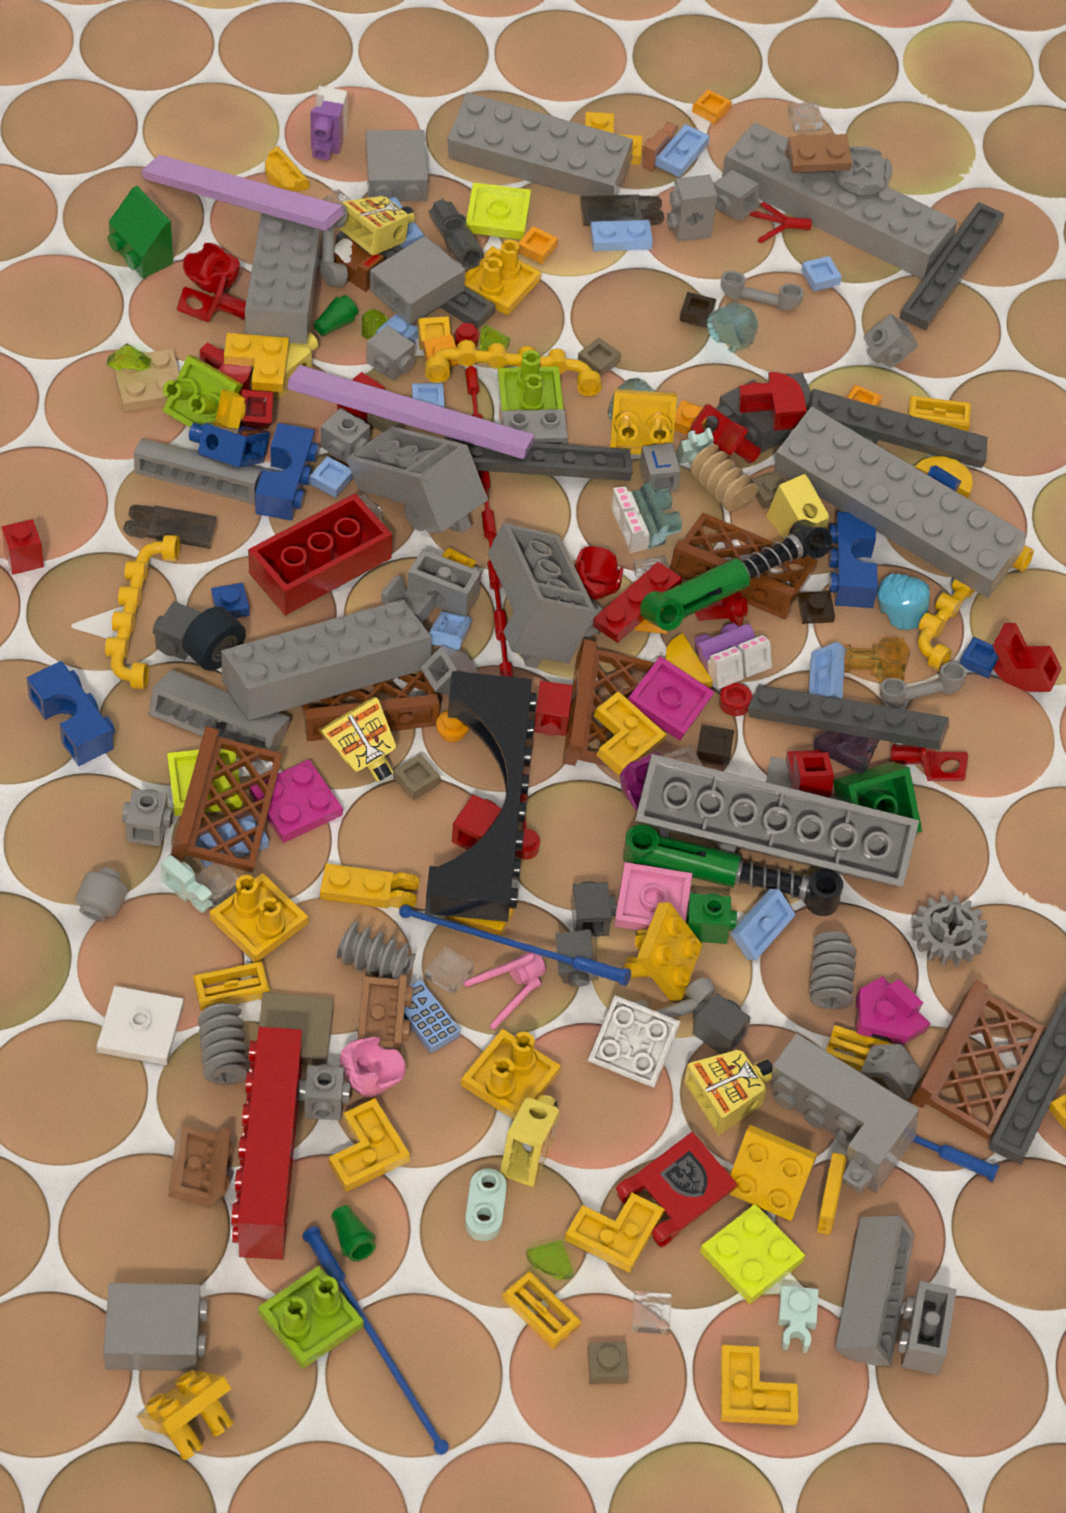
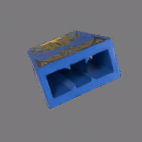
M218 421L206 422L204 425L193 423L189 430V440L199 443L198 453L200 455L236 467L264 463L270 432L240 424L239 429L228 428Z

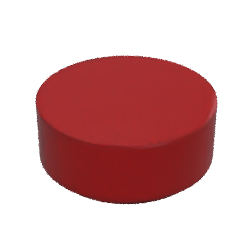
M740 683L727 685L720 692L719 706L728 715H744L748 712L749 704L753 698L752 692L748 687Z

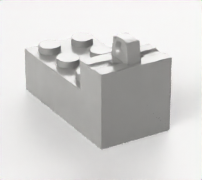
M392 426L346 457L358 490L414 506L422 528L442 533L450 527L452 531L455 530L463 533L471 527L468 514L488 501L469 448L465 444Z
M503 523L487 554L514 611L503 631L505 638L509 642V647L512 652L521 654L527 667L537 668L543 658L569 663L597 612L559 535Z
M797 1033L773 1064L772 1096H774L775 1101L785 1109H795L804 1115L805 1120L818 1129L825 1128L834 1134L839 1143L848 1147L847 1165L842 1177L844 1184L859 1193L866 1187L877 1193L915 1140L919 1109Z

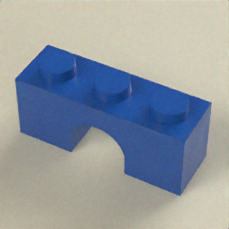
M281 423L277 424L270 446L271 467L280 468L283 471H262L255 492V514L293 521L296 509H302L305 491L302 489L304 485L309 486L310 475L312 474L310 464L311 461H317L319 444L315 443V430Z
M837 512L835 524L829 525L832 543H834V549L829 551V568H834V573L830 574L829 591L830 593H835V606L873 608L878 589L877 563H865L856 558H872L876 541V528L848 512Z
M62 660L26 677L29 698L45 720L57 714L73 716L60 723V732L63 746L78 767L114 749L113 735L115 734V728L108 716L103 717L100 714L98 704L93 695L84 692L77 673L74 670L69 671Z

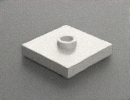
M114 986L96 1046L97 1053L167 1065L183 1011L184 999Z

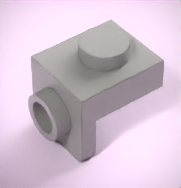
M395 575L382 591L381 599L384 605L404 600L421 624L436 606L434 595L407 591L403 576Z
M902 1044L873 1045L861 1070V1073L867 1077H881L890 1090L902 1099H910L921 1072Z

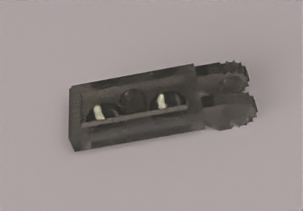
M654 195L582 196L580 198L583 226H590L591 222L625 220H649L650 226L662 224L665 219L664 212L660 210L662 201L660 197Z
M135 504L132 507L130 506L128 515L131 519L125 522L123 530L129 536H135L140 539L147 537L163 540L165 535L179 536L180 544L210 549L218 520L216 516L156 505L151 507Z

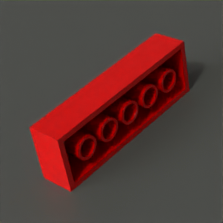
M258 1027L257 1040H250L249 1046L250 1071L246 1075L245 1094H247L246 1104H243L242 1112L243 1137H240L238 1159H240V1163L235 1177L236 1203L232 1205L231 1226H233L232 1243H238L239 1257L284 1260L299 1104L298 1090L302 1073V1029Z

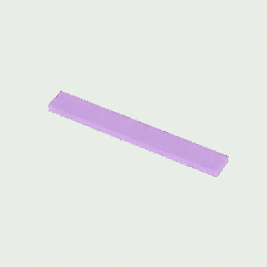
M163 155L156 157L141 170L143 178L146 180L327 231L344 215L343 207L339 204Z
M299 365L288 379L287 389L517 458L524 459L534 443V434Z

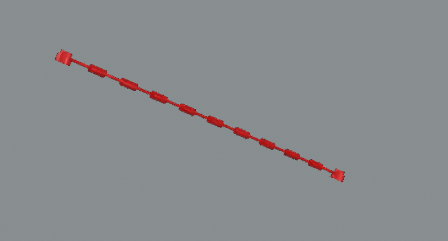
M463 323L455 330L454 342L456 347L461 341L465 340L472 341L476 347L478 346L479 332L473 324ZM472 365L465 369L467 393L472 395L474 414L471 416L483 419V416L478 413L476 395L479 393L477 369ZM477 471L488 497L487 490L491 487L489 471ZM488 500L484 503L485 510L482 511L481 515L484 537L489 540L490 549L497 533L494 511L489 508ZM491 560L487 562L490 588L495 591L497 611L493 613L496 639L501 643L503 663L499 665L500 676L514 677L512 664L507 660L505 643L507 639L503 633L507 625L506 612L501 610L499 589L502 588V585ZM521 794L520 802H525L528 799V794ZM525 815V823H522V831H524L522 851H515V855L520 859L528 860L534 858L539 853L540 838L535 831L527 828Z

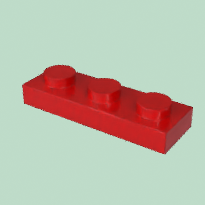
M660 562L655 563L593 618V627L616 643L620 642L644 620L640 613V606L644 597L650 592L659 591L663 593L681 584L682 577Z

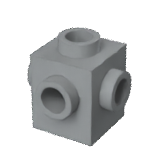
M892 314L876 324L871 331L863 336L869 347L867 353L876 363L881 362L890 368L902 362L909 353L919 346L908 325Z
M342 408L321 425V447L327 450L333 457L341 459L346 463V457L370 442V426L361 418L351 415Z
M133 789L131 801L124 803L122 811V822H125L127 842L161 846L165 828H171L173 820V808L168 807L167 793H160L152 789Z
M330 1064L307 1066V1078L299 1080L298 1101H305V1118L341 1121L342 1103L349 1104L350 1082H344V1068L335 1067Z

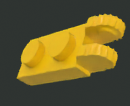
M325 863L320 898L321 900L387 909L388 907L400 908L402 905H409L413 908L416 905L417 896L408 891L419 888L420 878L415 876V874H407L405 872L394 874L393 872Z

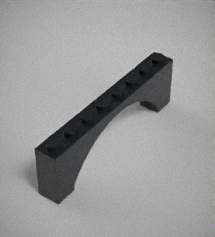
M452 671L448 717L457 718L491 751L504 779L506 798L499 816L482 839L455 859L439 867L429 866L425 914L508 922L509 908H517L518 888H512V879L519 880L521 859H514L515 851H522L524 831L517 830L518 822L525 823L527 802H520L521 794H528L529 774H523V767H530L532 747L525 745L526 739L533 740L535 720L528 719L529 712H536L537 693L531 692L532 679Z

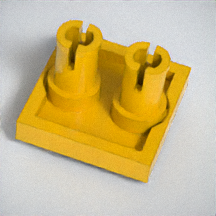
M505 240L501 244L500 250L491 246L484 253V258L480 261L479 266L465 273V286L496 304V310L507 316L541 281V271L518 260L519 244L514 240Z
M614 389L610 448L630 449L631 454L641 455L642 446L673 443L677 393Z
M263 873L255 879L251 875L239 877L236 881L237 892L209 912L210 920L254 963L260 961L308 925V916Z
M670 902L658 903L649 928L639 929L637 931L638 935H635V945L639 950L638 956L627 957L626 961L628 963L624 964V968L631 969L630 979L652 978L670 1001H682L703 944Z
M502 1028L461 1078V1086L514 1120L526 1098L537 1100L539 1096L543 1095L559 1075L561 1065L534 1049L535 1039L530 1033L521 1031L515 1037Z
M750 1125L746 1130L730 1174L738 1184V1187L729 1195L752 1205L756 1204L759 1208L792 1221L818 1154Z
M195 1370L186 1372L175 1381L176 1387L167 1394L160 1393L148 1400L144 1405L146 1410L137 1416L144 1429L168 1435L180 1453L182 1460L191 1458L195 1455L194 1449L196 1452H199L203 1448V1444L198 1440L188 1424L191 1419L200 1413L211 1430L213 1437L224 1433V1426L229 1429L234 1424V1421L229 1417L218 1400L232 1389L222 1375L199 1370L196 1372Z

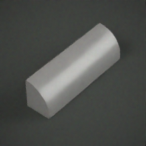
M146 438L140 440L134 451L135 474L255 505V492L262 471L265 469L254 466L236 467L200 455L196 451Z
M170 670L153 687L149 715L200 736H203L206 726L219 730L217 734L219 737L277 752L284 739L290 717L278 712L248 721L230 693L174 670Z
M900 1215L860 1217L835 1347L837 1352L853 1361L874 1366H891L914 1240V1232Z

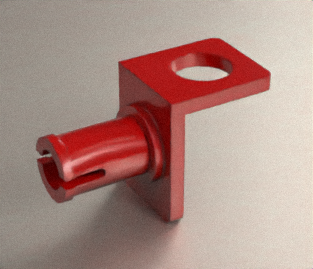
M221 276L213 296L186 286L183 287L176 309L179 312L208 323L213 313L217 312V310L243 320L245 317L246 301L224 293L225 289L223 287L226 277ZM186 299H198L202 304V308L193 309L189 307Z
M706 404L691 424L690 429L695 431L696 434L705 432L702 427L704 419L708 416H715L718 425L712 432L713 444L718 445V449L728 455H732L733 452L749 464L756 461L761 453V448L745 437L748 429L731 421L713 406Z
M892 745L891 761L899 764L921 765L925 770L927 781H964L966 779L969 759L967 752H936L935 749L912 745ZM948 760H955L960 764L959 768L951 773L941 770L942 764Z

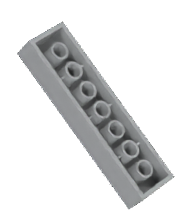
M755 122L725 155L722 177L731 170L740 173L759 183V200L794 217L810 218L812 226L922 280L954 237L958 220L892 188L886 187L883 191L873 195H858L840 187L834 179L833 171L792 173L790 158H786L785 155L788 138Z
M812 406L776 452L775 471L790 480L806 474L820 498L876 528L878 533L988 599L1023 552L1026 533Z
M652 754L634 823L725 844L819 869H829L839 874L895 888H902L919 820Z

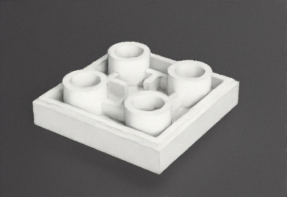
M614 995L588 1062L655 1089L681 1022Z

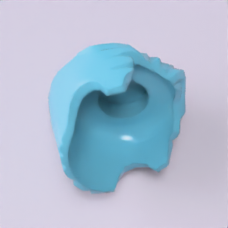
M892 573L881 581L877 590L880 612H885L891 625L900 630L918 628L921 618L928 612L930 602L929 585L919 578L910 577L905 574Z

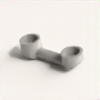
M335 203L342 205L344 215L327 231L322 230V263L320 265V272L327 285L341 288L347 281L348 272L344 264L334 263V227L341 228L344 226L347 219V209L344 204Z
M737 271L724 272L721 277L720 285L723 292L734 300L742 298L777 306L779 310L793 309L800 305L803 300L804 291L796 284H785L780 288L779 294L744 287L745 277Z
M948 662L942 665L938 680L908 688L901 679L887 678L881 683L880 696L891 706L903 707L906 701L940 692L943 694H953L963 687L966 679V669L959 663Z
M709 978L698 979L686 988L685 992L689 999L656 1010V1012L673 1019L695 1012L703 1001L709 1002L712 999L715 987ZM645 1000L633 1002L650 1009Z

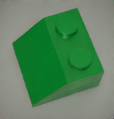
M137 185L130 190L108 221L109 235L107 239L113 251H118L124 257L128 267L131 270L135 269L144 279L173 264L172 226L170 219Z
M890 762L833 780L837 800L919 820L916 833L922 832L910 767Z

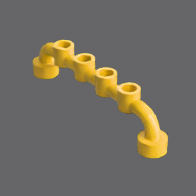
M465 340L461 341L457 348H444L428 359L425 363V376L433 383L446 381L450 376L448 360L458 361L460 365L466 367L472 366L475 363H486L493 369L503 368L506 365L521 367L522 354L525 351L536 350L531 346H523L518 350V354L506 353V348L503 344L494 343L488 347L487 351L476 350V346L472 341ZM553 349L548 353V357L540 356V367L559 366L560 374H563L565 371L579 373L577 376V390L581 395L591 397L601 391L600 374L593 371L586 363L580 360L566 358L564 350Z
M165 535L163 541H156L145 545L139 551L136 561H127L125 564V579L130 580L129 586H120L118 603L124 606L123 612H113L112 630L118 632L116 638L107 637L105 655L106 657H111V669L114 675L121 680L130 682L132 689L146 690L149 683L148 663L134 662L131 669L124 666V659L128 657L130 635L135 629L137 607L141 605L143 582L148 577V562L156 554H162L164 561H178L180 555L179 536Z
M1024 545L1023 552L1012 567L1024 572L1033 558L1034 549ZM956 579L952 583V590L955 591L951 596L943 592L935 605L938 613L934 616L926 612L918 626V629L922 631L918 638V649L923 656L928 658V667L940 672L942 665L950 661L952 649L940 643L934 648L930 642L934 637L937 638L941 634L949 618L957 615L963 601L967 597L970 598L975 590Z

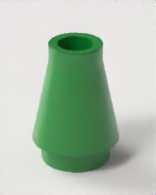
M347 295L335 297L319 318L313 322V326L319 335L325 337L327 334L354 322L355 316L359 314L358 308Z
M344 1205L335 1209L331 1214V1219L335 1225L342 1254L355 1262L368 1258L376 1248L374 1233L356 1216L350 1206Z

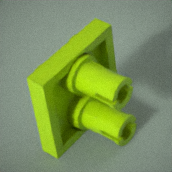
M533 350L525 351L522 354L521 367L497 369L501 420L502 411L564 409L559 366L540 367V355L538 352Z
M187 355L177 380H168L163 386V393L168 399L162 411L190 428L193 423L204 425L206 422L216 421L221 390H230L239 394L242 384L199 358Z
M320 1266L258 1307L260 1317L302 1369L364 1327V1320L338 1290L337 1281L333 1277L327 1276Z

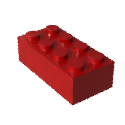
M354 493L248 549L249 574L286 616L392 558V533L358 495Z

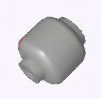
M104 867L101 868L100 872L91 871L86 873L75 898L76 903L80 906L79 912L99 922H105L106 918L115 917L127 894L126 886L120 881L121 875L114 870Z

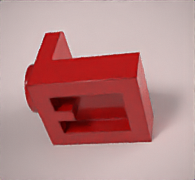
M739 591L696 612L695 615L699 621L729 618L731 623H735L740 627L743 624L744 617L748 614V602Z

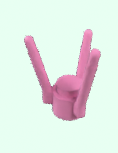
M526 952L507 964L464 981V986L469 987L509 972L517 984H526L490 1024V1029H496L532 990L541 986L539 977L546 973V967L540 955Z

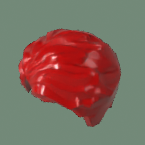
M207 242L203 244L201 251L188 253L184 257L182 267L185 275L196 286L205 292L214 293L221 276L226 277L223 289L232 287L238 277L240 262L232 254H227L223 248Z
M586 546L580 550L574 567L589 598L593 600L603 599L606 596L617 593L621 588L623 567L621 566L618 569L615 554L606 548Z

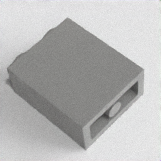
M366 130L365 153L368 198L383 196L388 199L396 197L398 201H427L428 173L424 130Z
M426 236L370 269V291L409 325L464 291L465 269L458 261H454L438 244H434Z
M109 1283L103 1352L105 1369L197 1371L198 1357H205L206 1334H199L200 1322H207L208 1299H201L200 1285Z

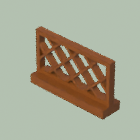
M702 513L683 541L679 540L674 547L670 569L678 575L692 579L727 562L728 560L724 559L726 557L738 558L740 560V555L752 554L753 552L760 553L764 547L771 548L774 542ZM707 526L718 533L705 535L702 528ZM731 540H740L745 542L746 545L734 547ZM723 542L726 548L714 550L710 543ZM696 545H703V547H704L705 550H702V549L697 548V547H695V546H696ZM808 556L799 559L792 558V562L787 560L781 566L784 573L771 574V572L765 571L760 574L759 578H751L750 585L741 590L740 593L742 597L746 598L749 605L786 620L793 602L814 572L818 560ZM798 564L805 567V570L792 571L789 565ZM789 581L792 587L781 582Z
M583 640L576 657L562 763L575 766L577 760L609 767L596 755L597 752L588 751V743L598 739L603 745L609 740L605 734L610 732L607 727L600 729L591 719L596 709L604 703L595 693V690L605 686L613 696L619 690L611 681L622 677L631 687L621 693L627 698L639 684L629 672L634 669L648 672L654 665V662L596 649V641ZM599 661L610 663L616 671L606 676L598 666Z
M421 670L415 677L409 674L397 677L408 683L402 691L390 686L389 684L394 680L390 679L373 684L372 686L375 688L369 695L356 689L342 693L336 699L332 697L321 699L320 701L329 705L328 707L310 709L314 702L301 706L305 721L307 741L325 739L318 729L370 698L377 697L382 691L394 697V699L379 701L390 731L436 726L437 718H439L438 696ZM414 688H417L427 695L410 697L408 694ZM349 695L361 701V703L343 704Z
M205 726L171 855L179 860H184L185 855L252 873L283 754L217 736L219 730ZM220 749L235 752L240 760L226 766L219 756ZM262 759L273 762L271 770L259 775L252 762ZM217 765L220 770L215 772V768ZM244 766L253 779L239 785L231 772ZM225 776L232 789L218 794L212 785V781ZM267 779H269L268 785H266L264 782ZM258 785L265 797L252 803L244 791ZM208 794H210L212 797L209 800H207ZM237 794L245 807L232 813L224 800ZM217 804L225 817L211 823L204 810ZM250 813L256 821L257 827L245 832L236 819ZM202 822L205 827L199 829ZM230 823L238 836L224 842L216 829ZM210 833L218 845L208 850L195 846L197 838ZM254 836V840L252 843V841L249 838ZM243 842L250 852L249 859L235 857L229 848Z
M976 979L965 993L909 1101L920 1108L926 1103L988 1140L1045 1026L986 993L988 986ZM985 1005L998 1013L1001 1022L987 1025L982 1013ZM1022 1026L1032 1032L1033 1035L1029 1041L1018 1043L1012 1027ZM1004 1029L1009 1045L995 1047L990 1032ZM982 1033L987 1049L973 1051L968 1038L970 1035ZM1012 1051L1017 1067L1004 1070L999 1054ZM991 1056L996 1071L982 1074L976 1058ZM968 1060L974 1076L959 1078L955 1063ZM950 1075L951 1080L946 1081L948 1076ZM999 1078L1004 1092L1001 1095L991 1097L985 1081ZM977 1083L982 1099L968 1101L962 1085ZM954 1087L960 1103L951 1105L938 1096L942 1089ZM985 1105L990 1117L988 1124L985 1125L976 1120L971 1108Z

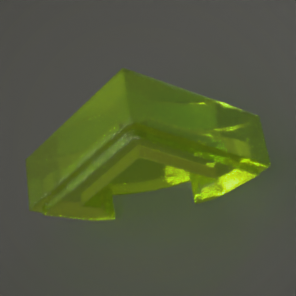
M377 309L365 312L362 315L361 336L367 340L372 338L376 334V330L388 321V317Z
M485 324L481 330L480 350L487 351L488 347L494 343L503 344L507 349L510 346V338Z
M127 343L108 356L106 365L118 371H121V368L136 369V372H140L150 368L151 359Z
M562 1240L526 1249V1257L536 1270L539 1269L546 1274L554 1276L553 1278L556 1279L573 1278V1270Z

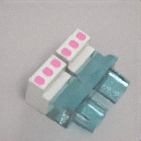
M650 482L642 485L640 490L629 492L626 486L613 488L611 510L630 554L665 545L667 535L681 532L682 519L679 512L674 511L664 514L662 511L672 508V496L668 488L653 490Z

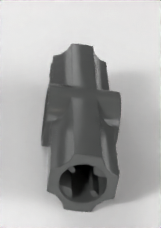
M444 199L434 202L432 208L428 211L429 216L444 239L447 251L452 253L463 267H467L469 270L478 267L480 261L484 258V253L469 230L466 218L458 213L452 202H447Z

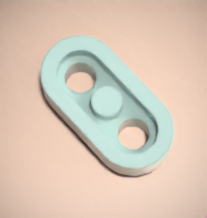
M482 1169L476 1172L470 1181L465 1228L472 1238L479 1241L494 1239L500 1233L502 1227L507 1183L504 1176L494 1169ZM491 1182L494 1184V1187L485 1188L482 1184ZM487 1215L490 1219L488 1221H481L478 1216Z

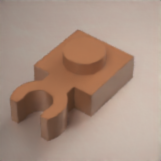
M668 121L662 130L659 129L652 139L648 138L642 148V154L644 155L643 168L651 172L657 168L655 166L656 157L673 139L678 125Z

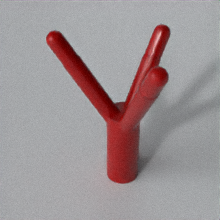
M762 202L761 206L773 215L753 211L749 214V216L781 224L758 239L759 243H763L785 229L810 230L812 226L810 218L787 217L766 202Z

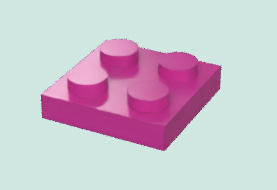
M660 656L629 696L628 700L654 724L681 741L715 692Z
M306 760L277 774L266 819L283 843L343 815L342 806L310 760ZM269 779L264 781L266 785H268ZM258 785L250 788V795L255 802L265 797Z

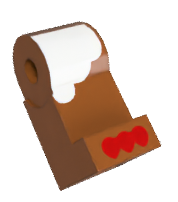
M343 238L334 245V263L344 264L348 272L347 280L367 292L370 289V269L382 263L384 256L381 254L372 256L359 248L352 239Z

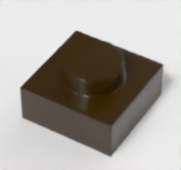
M687 292L679 321L709 328L717 299Z
M830 591L799 592L797 599L802 624L834 622L835 613Z
M701 725L696 759L729 764L734 730Z

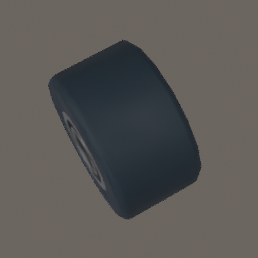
M215 606L199 614L190 623L182 639V649L204 670L213 671L222 667L221 650L244 643L246 629L225 608Z

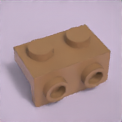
M828 133L825 135L807 136L800 134L789 136L785 155L786 158H790L792 173L851 169L852 160L847 134Z
M400 974L399 979L363 976L358 1040L376 1036L380 1038L379 1045L381 1047L396 1049L398 1052H400L401 1042H408L410 1020H403L404 1007H411L413 986H406L407 975Z
M181 1125L176 1130L169 1197L210 1207L216 1200L226 1194L230 1182L229 1175H226L227 1163L233 1152V1143L230 1142V1128L223 1127L216 1134Z

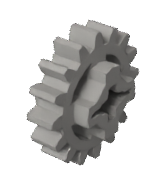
M941 895L938 903L930 898L927 901L926 907L920 906L918 908L917 915L914 917L912 924L914 929L912 939L920 941L918 946L919 952L926 950L930 952L928 960L932 961L937 956L941 958V965L945 966L948 960H952L957 967L960 965L962 958L970 963L973 960L974 954H981L988 937V932L985 931L988 922L987 920H980L981 909L974 911L970 909L972 903L970 900L960 904L959 896L955 895L952 901H947L945 895ZM949 925L951 926V931H950V932H952V935H951V936L949 935V930H950V929H948V926H949Z

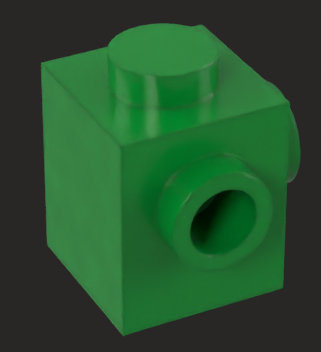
M690 893L686 924L700 942L727 944L729 931H733L737 924V911L731 910V897L721 896L716 893Z

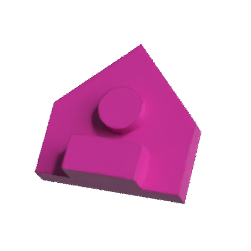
M882 976L859 989L856 995V1008L858 1009L856 1026L857 1034L871 1037L872 1034L889 1037L890 1042L904 1045L925 1033L931 1023L919 1012L923 1002L900 979L890 984Z

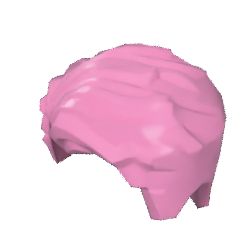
M376 1036L351 1041L341 1051L339 1059L342 1068H344L345 1078L348 1079L351 1086L359 1094L366 1097H375L399 1083L406 1073L403 1056L396 1049L381 1047L379 1045L380 1038Z

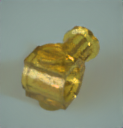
M885 637L878 644H872L871 648H852L850 644H845L844 673H850L851 670L870 671L871 676H875L880 682L887 678H898L904 681L910 656V648L905 643V638Z

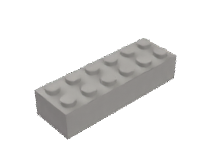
M468 92L447 139L449 159L610 205H614L632 161L633 151L632 138Z
M261 213L245 307V334L288 337L289 343L307 344L322 241L321 229Z
M404 600L390 602L375 608L221 650L222 682L249 721L421 671L420 667L431 657L432 637Z

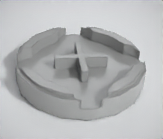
M866 146L850 147L851 169L833 171L835 181L843 189L858 195H873L883 191L889 185L892 175V165L889 159L882 157V153L874 148Z

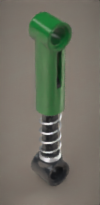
M799 520L793 524L783 542H774L771 548L764 547L760 553L753 552L750 558L743 557L740 560L733 558L663 593L659 591L650 592L641 602L640 613L643 619L665 631L674 630L680 626L684 618L747 588L750 585L751 578H759L760 574L765 571L770 573L771 568L775 566L781 568L782 563L787 560L792 562V558L799 559L807 556L812 558L823 557L831 549L832 535L825 527L809 520Z
M639 824L633 826L626 833L623 851L624 863L693 873L692 878L734 888L735 884L739 886L745 883L749 884L751 889L755 886L764 888L765 892L769 889H779L781 893L790 894L792 899L796 897L799 901H804L807 908L818 916L832 915L839 906L843 891V880L839 874L832 870L822 869L811 874V876L804 874L802 877L795 876L793 871L787 874L780 872L779 868L776 870L767 869L765 864L762 867L754 866L752 861L748 864L743 863L741 855L658 835L657 831L648 825Z

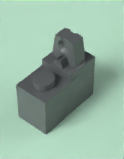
M753 379V380L747 382V383L744 384V385H747V384H749V383L756 382V381ZM739 387L720 397L719 406L715 409L731 421L747 428L748 432L745 437L753 444L759 446L761 453L785 441L789 436L790 430L774 431L770 410L739 413ZM708 416L705 429L711 428V432H713L717 428L718 421L715 416Z

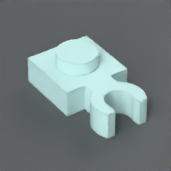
M706 428L705 432L701 434H695V431L688 433L689 439L681 441L676 451L679 464L689 462L692 465L694 458L701 450L709 445H714L711 428Z
M172 855L161 862L162 882L185 902L190 900L192 905L201 913H204L213 905L209 900L212 892L206 886L195 881L196 875L187 863H180Z
M781 1285L778 1325L788 1327L784 1331L781 1341L783 1350L788 1351L791 1338H798L803 1343L802 1352H808L811 1344V1334L807 1329L815 1330L817 1324L819 1289Z

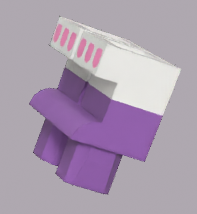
M324 86L318 87L316 107L310 111L312 157L330 160L332 153H340L348 131V91Z
M731 623L723 627L720 635L711 638L709 635L703 634L695 638V651L699 656V660L713 680L712 683L718 689L744 679V676L747 678L772 668L770 641L763 635L756 637L749 623L740 627L735 623Z

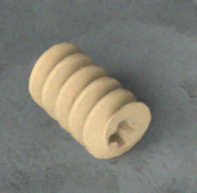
M709 445L696 455L692 462L690 471L692 476L698 479L699 483L706 487L707 491L714 495L717 502L722 503L727 511L732 512L743 508L758 493V485L756 483L750 484V477L748 475L742 476L743 470L740 467H735V462L732 459H727V454L724 451L718 452V445Z

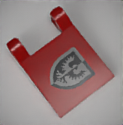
M690 1132L637 1174L620 1182L616 1186L618 1198L625 1204L631 1193L639 1195L645 1188L657 1204L664 1208V1212L670 1219L653 1228L652 1234L656 1244L659 1247H665L680 1231L734 1191L738 1184L697 1136Z

